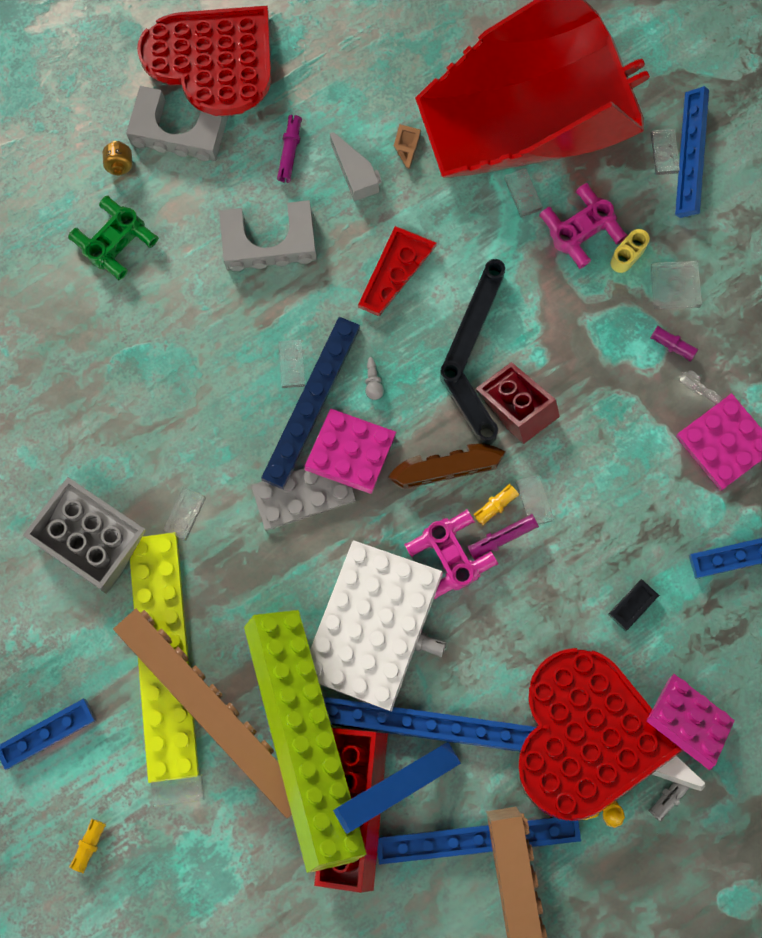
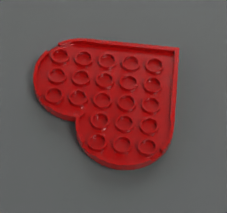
M268 5L178 12L157 19L156 24L149 30L146 28L139 38L137 52L141 66L155 80L167 83L168 85H182L187 100L202 112L213 116L242 114L260 103L271 85Z
M577 648L565 649L546 658L535 670L530 681L528 698L530 711L537 727L528 735L521 748L519 776L528 798L544 813L557 819L569 821L583 820L595 816L683 751V749L647 722L652 708L618 666L603 654L593 650L591 652L577 650Z

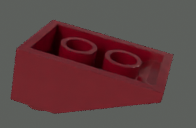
M512 362L475 388L476 392L509 432L523 444L560 417L556 399Z

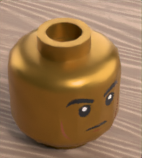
M113 141L104 147L102 151L103 167L107 172L120 176L131 170L132 152L128 145L120 141Z

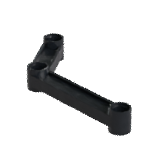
M491 259L486 263L440 371V381L448 390L475 434L477 441L480 444L487 445L495 442L498 426L492 420L463 372L504 279L506 268L505 264L499 259ZM497 270L500 274L493 276L489 271ZM452 370L457 375L454 378H449L444 373ZM488 428L493 432V435L485 437L481 434V430Z

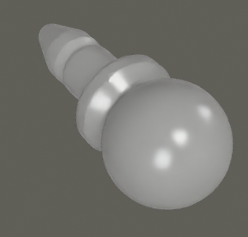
M369 357L365 393L368 398L378 400L383 396L384 388L381 384V378L377 377L376 364L373 358Z

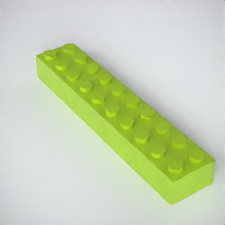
M299 610L253 615L244 626L306 872L310 873L353 863L365 856L366 850L359 827L346 834L333 812L334 809L351 800Z

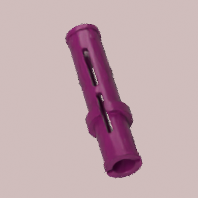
M293 115L288 116L286 133L283 134L282 138L284 145L277 180L285 183V179L287 183L291 182L296 148L301 139L299 132L302 118L298 115H294V120Z
M530 514L494 534H487L486 538L471 546L469 545L468 549L474 560L490 551H498L500 546L539 528V525L534 515Z

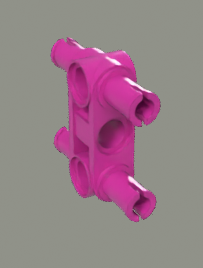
M588 183L580 186L576 192L587 207L565 222H561L551 207H547L539 214V217L542 218L550 229V236L554 240L555 248L565 254H569L579 269L585 267L591 261L580 247L581 243L601 230H606L616 245L622 243L628 236L617 222V215L614 213L612 203L601 197L598 198ZM602 211L607 216H600L597 212ZM566 235L570 240H563L560 236Z
M468 509L449 520L444 518L433 522L428 528L424 529L423 535L404 544L411 557L429 547L431 549L434 548L447 571L446 577L440 580L434 599L452 589L456 591L469 586L472 582L479 579V574L498 565L491 551L473 562L469 561L455 537L457 535L456 532L475 523ZM436 528H444L446 530L445 537L442 539L434 538L433 532ZM461 569H466L470 573V577L464 582H460L456 578L457 572Z

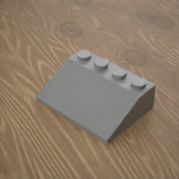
M67 477L23 536L107 594L122 574L146 530Z

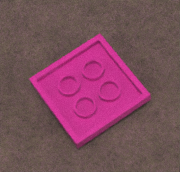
M732 393L675 436L720 491L762 460V428Z
M330 408L304 470L372 494L395 439L396 431Z
M675 674L668 679L647 719L649 724L708 770H711L716 765L735 721L725 711L719 709L707 697L701 695L688 685L685 680L680 679Z

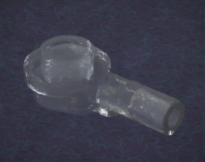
M689 370L688 373L685 371L681 373L682 377L679 381L687 388L699 395L703 394L714 404L720 402L722 397L712 389H707L699 382L701 377L695 372Z

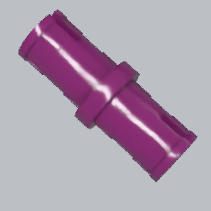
M660 326L656 327L650 339L668 348L667 351L675 352L690 362L699 350L681 340L679 335L675 336Z

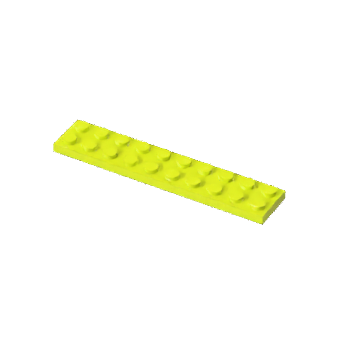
M177 533L143 536L130 558L134 609L137 608L140 613L145 610L156 623L153 627L157 631L162 628L171 638L172 643L170 645L175 650L179 647L188 657ZM138 658L148 783L198 777L199 767L193 716Z

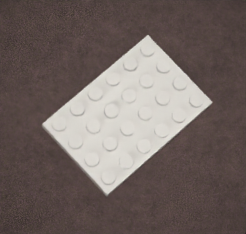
M353 540L310 648L319 684L392 712L443 572Z

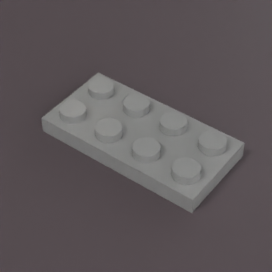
M305 468L291 473L284 490L264 481L251 485L265 531L356 502L352 487L305 471Z

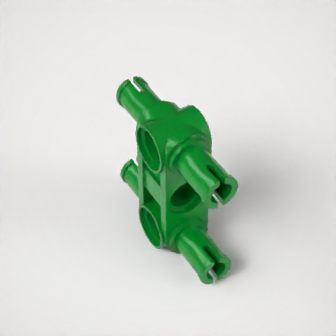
M105 196L100 201L99 206L110 214L112 218L92 239L88 238L78 228L71 230L68 239L82 249V254L90 260L93 266L99 269H106L119 281L126 276L128 270L114 258L134 237L139 238L149 248H152L157 243L159 237L145 227L144 221L137 216L133 209L121 207L109 196ZM133 219L130 224H124L127 220ZM102 251L101 255L94 257L96 252Z

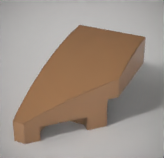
M399 124L394 148L405 167L410 169L421 130Z

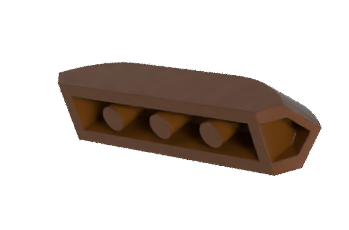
M487 444L467 445V452L455 450L450 452L449 456L440 457V455H432L427 457L426 461H422L421 455H418L398 465L388 478L400 488L408 489L491 471L497 468L506 451Z

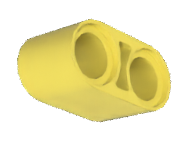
M633 230L616 248L610 263L614 271L618 273L628 271L642 256L650 240L649 234L645 230ZM634 240H637V241H639L642 245H641V246L635 245V244L633 243V241H634ZM623 256L627 259V261L622 262L618 259V257Z

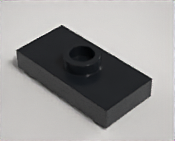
M640 579L608 615L621 628L627 631L660 595L644 580Z

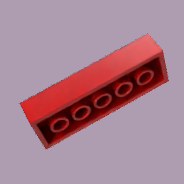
M332 728L352 799L384 780L388 733ZM381 813L359 826L366 855L353 863L316 871L314 886L359 893L374 891Z

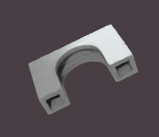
M140 86L126 132L133 146L137 148H153L162 153L166 151L173 152L181 157H187L188 155L202 161H216L228 116H213L201 111L198 122L190 131L183 134L167 133L159 127L166 102L162 90Z
M310 200L287 203L289 217L288 234L280 244L269 248L258 247L247 239L245 217L242 208L219 210L223 259L226 269L231 271H241L249 267L262 269L267 265L286 266L294 262L306 264L312 260H317Z

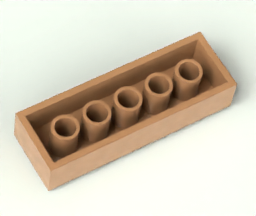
M517 807L486 811L507 938H547L545 925L542 923L541 917H539V915L543 914L541 899L538 898L537 891H534V888L539 886L536 871L530 865V861H534L532 846L529 845V841L525 837V835L530 834L527 818H525L524 813L520 814Z

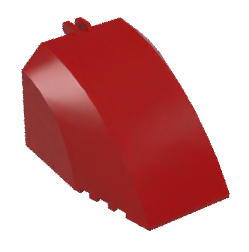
M533 0L485 30L478 37L480 40L473 47L468 46L463 51L464 55L455 64L450 63L446 67L448 71L439 79L435 78L415 97L443 178L488 173L581 155L612 146L643 132L644 117L633 88L648 80L650 76L648 71H643L628 78V76L644 67V60L637 59L626 66L623 65L614 39L602 18L585 0Z

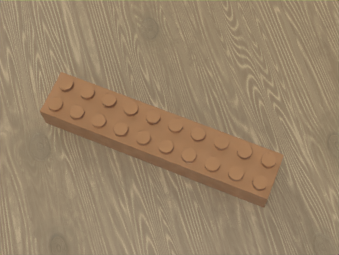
M137 608L134 609L113 630L284 817L288 819L292 813L279 763L271 755L274 752L273 748L265 740L261 743L254 736L257 731L248 721L243 724L237 718L240 713L230 702L225 705L221 701L222 693L213 684L208 686L203 681L206 677L196 665L191 668L186 663L189 659L179 647L175 650L170 645L172 643L171 638L162 628L157 631L153 627L156 623L145 610L140 613Z

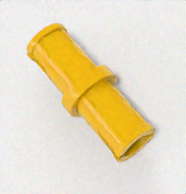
M508 484L496 496H491L488 499L489 502L474 513L473 516L484 526L497 513L501 514L504 511L503 508L518 497L519 493L511 484Z
M91 818L82 840L80 839L78 842L79 847L69 868L80 873L85 872L93 852H96L98 849L97 844L106 824Z

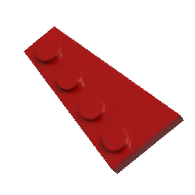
M395 226L359 301L358 308L380 316L435 249L437 242Z

